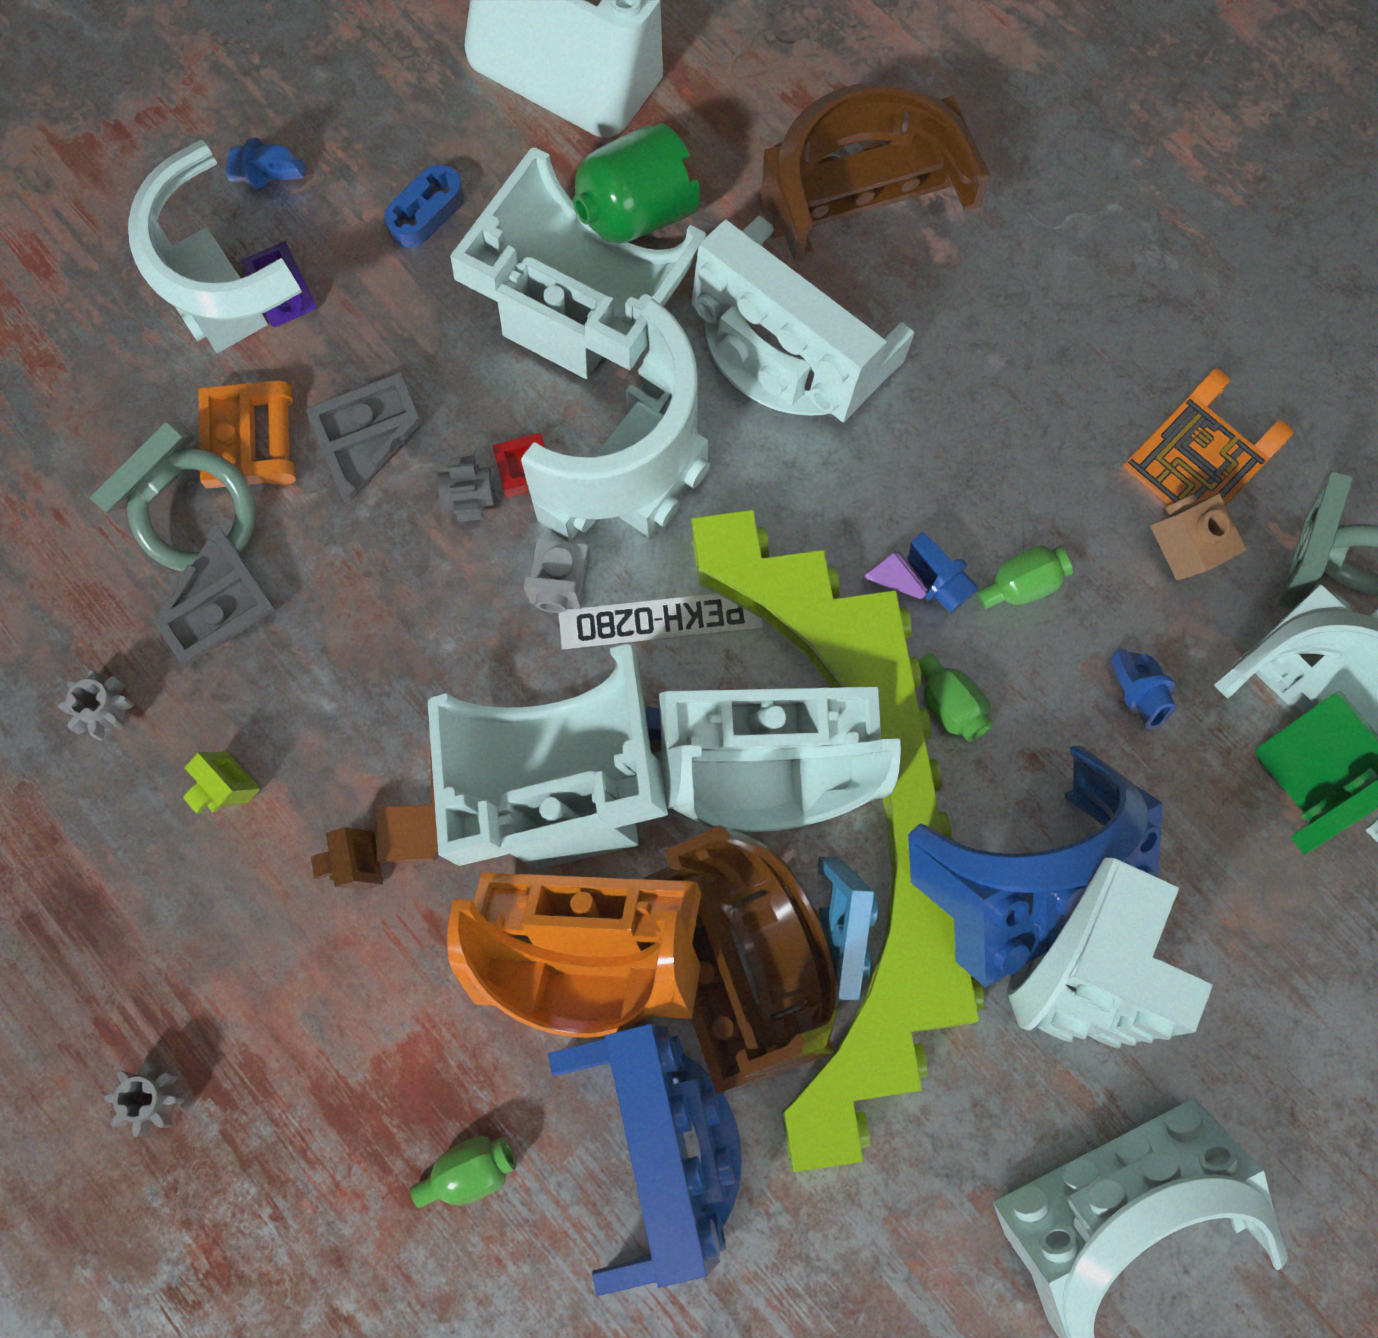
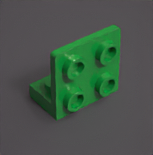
M1340 691L1330 695L1255 750V755L1303 812L1299 816L1305 824L1290 838L1304 855L1378 809V734Z

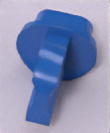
M249 138L244 146L231 147L226 166V175L231 183L246 182L250 188L259 189L266 186L269 180L304 178L306 164L302 160H298L285 147L273 144L264 145L258 138Z
M923 532L912 540L907 557L908 562L921 579L932 587L925 598L929 602L936 598L950 613L954 612L979 589V586L964 572L968 567L967 563L962 559H956L952 562Z
M1117 649L1111 657V662L1118 681L1125 691V704L1132 713L1140 714L1147 729H1155L1162 726L1176 709L1171 696L1175 689L1173 679L1170 676L1164 675L1162 667L1148 654H1138L1124 649Z

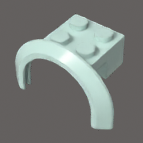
M201 139L165 159L146 177L136 193L131 206L128 234L133 258L147 283L159 296L175 306L196 341L198 342L206 337L218 354L267 326L268 324L262 313L277 307L302 291L282 258L241 279L208 227L203 228L173 246L169 242L157 222L164 204L182 184L217 165L211 150Z

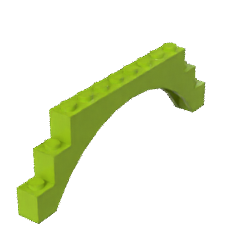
M754 510L691 518V537L699 585L760 617L808 659L830 688L878 687L881 739H900L901 754L898 779L892 793L882 798L887 818L891 882L885 934L865 998L834 1053L794 1100L781 1112L790 1171L801 1172L863 1162L861 1149L870 1147L869 1128L865 1112L855 1113L853 1101L922 1091L920 1079L928 1078L927 1059L922 1043H913L912 1033L979 1022L978 1011L984 1010L985 1007L981 983L974 977H971L955 961L954 918L911 883L908 834L921 823L952 839V831L947 812H939L935 792L941 791L942 788L941 773L937 760H929L925 740L931 739V722L927 708H919L915 691L916 688H921V671L917 657H909L905 638H911L912 634L909 611L907 607H899L896 590L833 599L840 596L839 578L835 566L827 567L825 551L819 550L769 557L767 531L765 527L756 528Z

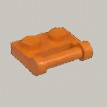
M266 381L198 388L199 449L215 453L231 462L243 474L248 484L270 483L273 485H288L296 481V464L290 461L288 406L293 403V386L290 383ZM257 405L268 406L270 460L256 461L255 406ZM200 471V481L206 489L226 487L215 476Z

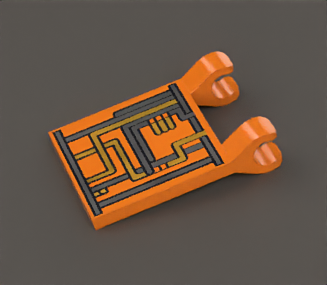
M1216 368L1210 372L1193 393L1122 467L1167 505L1195 493L1198 501L1220 493L1226 506L1283 447L1286 441L1294 434V430L1284 421L1278 420L1253 445L1208 408L1222 394L1224 388L1230 382L1229 376Z

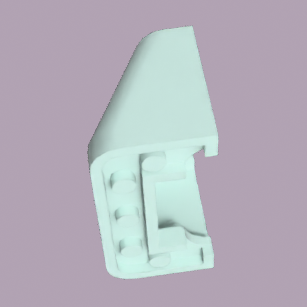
M470 0L465 33L467 60L470 66L478 73L591 134L599 137H613L620 134L628 126L663 78L661 1L602 0L598 6H595L586 0Z

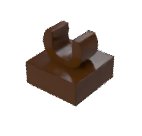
M347 827L327 832L326 838L329 851L311 857L314 879L329 876L330 880L334 881L335 887L366 890L383 884L380 864L377 862L374 832Z

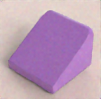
M895 550L864 575L866 579L918 599H922L927 595L928 586L900 551L897 552Z

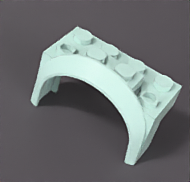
M759 215L741 231L725 219L699 243L691 305L696 309L700 317L705 320V337L716 365L738 390L762 405L796 415L832 414L844 423L904 363L915 332L904 323L899 322L882 338L762 247L763 242L774 232L771 223ZM746 320L753 324L760 323L777 336L778 341L785 350L794 355L800 354L804 360L785 354L772 347L754 332ZM812 369L814 378L809 391L805 390L808 374Z
M1104 858L1076 908L1047 953L1027 963L1018 972L1011 975L1007 994L1018 1026L1029 1031L1038 1025V1028L1068 1042H1072L1074 1036L1081 1039H1086L1087 1036H1090L1114 1048H1120L1122 1043L1135 1046L1137 1042L1141 1041L1152 1043L1153 1039L1170 1040L1171 1036L1196 1032L1213 984L1153 957L1179 887L1115 858Z
M1195 1098L993 1201L1004 1235L1030 1271L1047 1320L1059 1338H1095L1094 1322L1098 1307L1117 1276L1138 1255L1154 1243L1192 1224L1211 1219L1230 1218L1233 1230L1236 1233L1247 1228L1267 1250L1273 1267L1276 1270L1283 1268L1289 1259L1277 1224L1264 1170Z

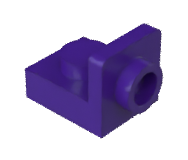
M286 241L241 260L246 275L249 276L282 258L302 291L300 294L265 312L273 327L280 326L316 309L314 299Z

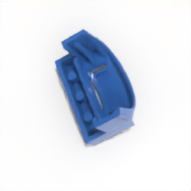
M1083 746L1070 747V754L1074 759L1073 789L1065 793V799L1103 825L1102 828L1090 836L1056 849L1010 854L988 852L967 847L922 823L917 825L908 834L911 883L954 918L955 961L984 987L991 985L1006 975L1018 972L1027 963L1047 953L1070 918L1104 858H1115L1159 878L1163 803L1133 784L1129 779Z
M649 1024L605 1035L603 1040L548 1053L553 1077L611 1063L651 1253L624 1263L592 1270L596 1297L656 1282L658 1288L707 1277L719 1264L720 1251L726 1250L723 1227L734 1207L739 1191L742 1170L739 1131L734 1114L724 1094H716L711 1076L694 1060L684 1055L679 1036H671L668 1027ZM692 1124L699 1142L701 1163L698 1156L688 1157L683 1133L692 1131Z

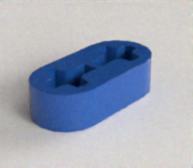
M447 165L428 167L389 204L385 210L384 219L389 235L395 244L406 248L420 246L459 209L463 203L464 194L459 175L453 168ZM447 186L449 187L448 193L445 194L441 191H438L433 195L432 189L434 187H438L442 190L445 189ZM403 218L407 221H412L416 218L417 224L413 227L407 223L400 226L399 221Z

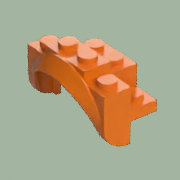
M481 872L474 900L453 899L447 930V952L450 967L475 1005L496 1006L512 1018L551 1034L580 1038L600 1037L623 1031L635 1025H641L642 1022L654 1017L692 1019L701 969L700 962L692 946L701 891L697 882ZM510 935H527L533 945Z

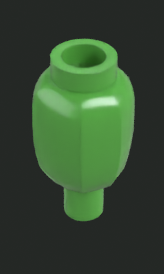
M1036 546L1004 563L997 572L995 582L976 591L985 610L1003 601L1012 605L1027 604L1059 590L1064 583V578L1073 574V567L1061 546L1052 550L1046 546Z
M928 653L918 660L920 671L927 680L924 689L925 700L942 726L951 734L963 735L968 743L976 741L985 735L993 727L994 722L989 717L991 704L980 688L965 673L954 668H944L933 653Z
M476 1136L454 1146L439 1156L434 1163L430 1178L410 1187L414 1204L421 1208L439 1199L450 1205L461 1206L480 1200L498 1191L506 1181V1174L516 1169L513 1151L504 1137L493 1141L488 1137Z

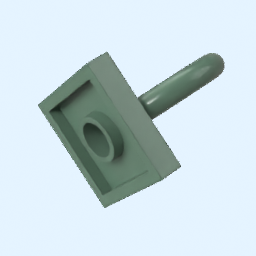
M165 422L89 498L105 513L124 509L127 506L129 525L141 548L158 563L183 572L188 564H193L199 552L178 550L164 542L155 532L150 521L149 503L158 498L181 475L183 470L194 469L207 472L218 478L232 496L235 517L227 538L237 553L240 554L250 540L256 520V506L251 487L243 474L225 458L206 450L185 449L196 437L180 422Z
M1333 471L1330 472L1305 517L1278 606L1291 610L1295 608L1312 592L1323 573L1349 588L1378 596V574L1361 570L1344 561L1349 546L1378 548V525H1339L1353 477Z

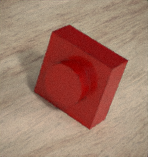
M541 432L492 445L506 498L530 492L521 459L534 442L545 448Z

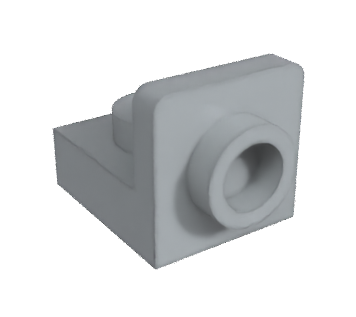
M545 539L536 540L531 577H525L524 590L531 604H535L540 610L552 613L565 612L567 607L581 609L590 552L588 544Z

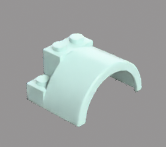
M531 148L450 257L456 281L498 302L502 335L587 380L602 357L631 370L649 343L647 320L640 316V311L651 298L663 307L697 259L699 243L706 238V233L690 225L687 229L685 240L680 245L664 250L647 249L628 242L618 244L604 240L589 225H585L578 218L573 201L566 194L554 173L550 154L537 148Z
M653 298L640 311V316L646 319L648 324L649 351L645 355L638 373L646 381L639 389L632 384L628 387L626 397L627 407L630 409V412L594 457L563 455L534 442L521 459L537 521L568 542H571L579 530L583 533L586 532L596 519L620 517L649 537L658 525L665 527L671 522L681 504L678 499L688 486L693 489L696 488L710 468V462H708V440L697 433L698 375L692 346L683 328L674 316Z
M630 644L610 648V653L616 661V666L608 679L594 689L567 700L539 706L513 708L476 705L459 700L448 693L431 697L428 700L439 856L458 866L511 854L539 870L639 846L636 823L668 815L661 761L650 750L639 660Z

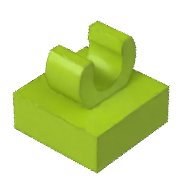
M228 751L198 752L185 766V770L197 783L187 791L183 799L196 814H200L206 807L212 812H216L222 806L248 804L261 789Z

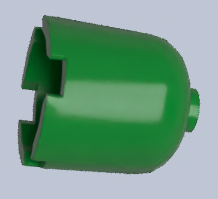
M664 123L656 126L646 125L596 149L582 159L575 175L576 196L573 199L574 209L580 221L585 225H589L602 239L621 244L635 240L695 214L699 205V182L697 179L689 182L688 173L682 160L688 158L690 154L677 133Z

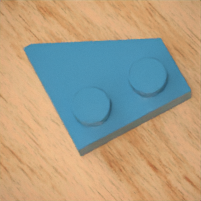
M819 857L818 875H826L831 880L832 895L830 907H820L819 918L827 935L836 966L839 1000H859L862 980H866L870 972V954L867 948L869 927H873L877 920V898L874 891L841 858Z

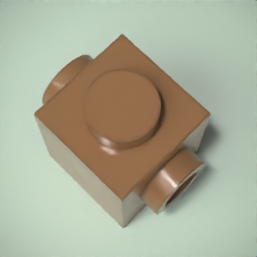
M1195 493L1165 506L1169 516L1150 525L1176 581L1207 572L1247 551L1220 493L1198 501Z

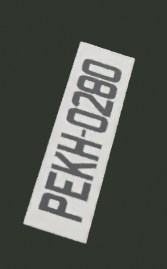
M717 593L567 609L565 612L559 613L563 650L763 627L760 617Z

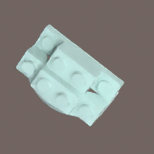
M878 687L664 691L659 693L662 751L652 754L661 761L667 809H674L704 826L714 828L722 825L737 832H766L806 826L837 817L872 800L885 798L892 793L896 785L900 768V739H881Z

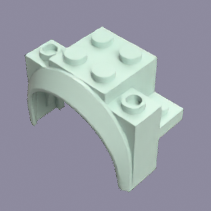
M1320 585L1293 608L1272 630L1239 658L1240 660L1214 684L1228 699L1253 674H1256L1300 717L1336 691H1340L1378 734V609L1369 616L1352 612L1350 605L1342 597L1330 593L1325 587ZM1302 654H1320V656L1309 665L1303 659ZM1378 817L1365 829L1377 842Z

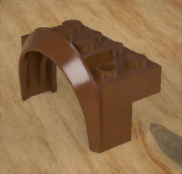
M890 82L860 83L840 88L814 101L794 120L782 142L764 150L760 207L765 220L773 225L774 232L772 238L785 236L795 262L809 258L814 254V249L808 237V232L812 227L945 189L952 185L964 211L979 208L982 206L991 174L971 136L954 95L939 99L928 92L909 85ZM908 112L910 117L907 131L901 136L904 114ZM871 140L893 141L887 145L874 143L865 147L859 153L842 158L837 156L824 158L831 152L853 143Z
M718 825L665 849L664 851L670 866L644 877V879L697 882L701 891L692 942L701 969L691 1020L716 1094L738 1091L834 1053L830 1038L839 1007V986L836 966L827 935L816 909L788 865L772 849L757 841L756 838L749 837L722 825ZM763 889L770 892L732 909L734 902ZM730 922L748 959L755 980L760 1006L756 1003L730 930ZM807 1003L806 1007L786 1014L777 1019L773 1018L776 1015H779L783 1012H786L788 1010H791L793 1008H796Z

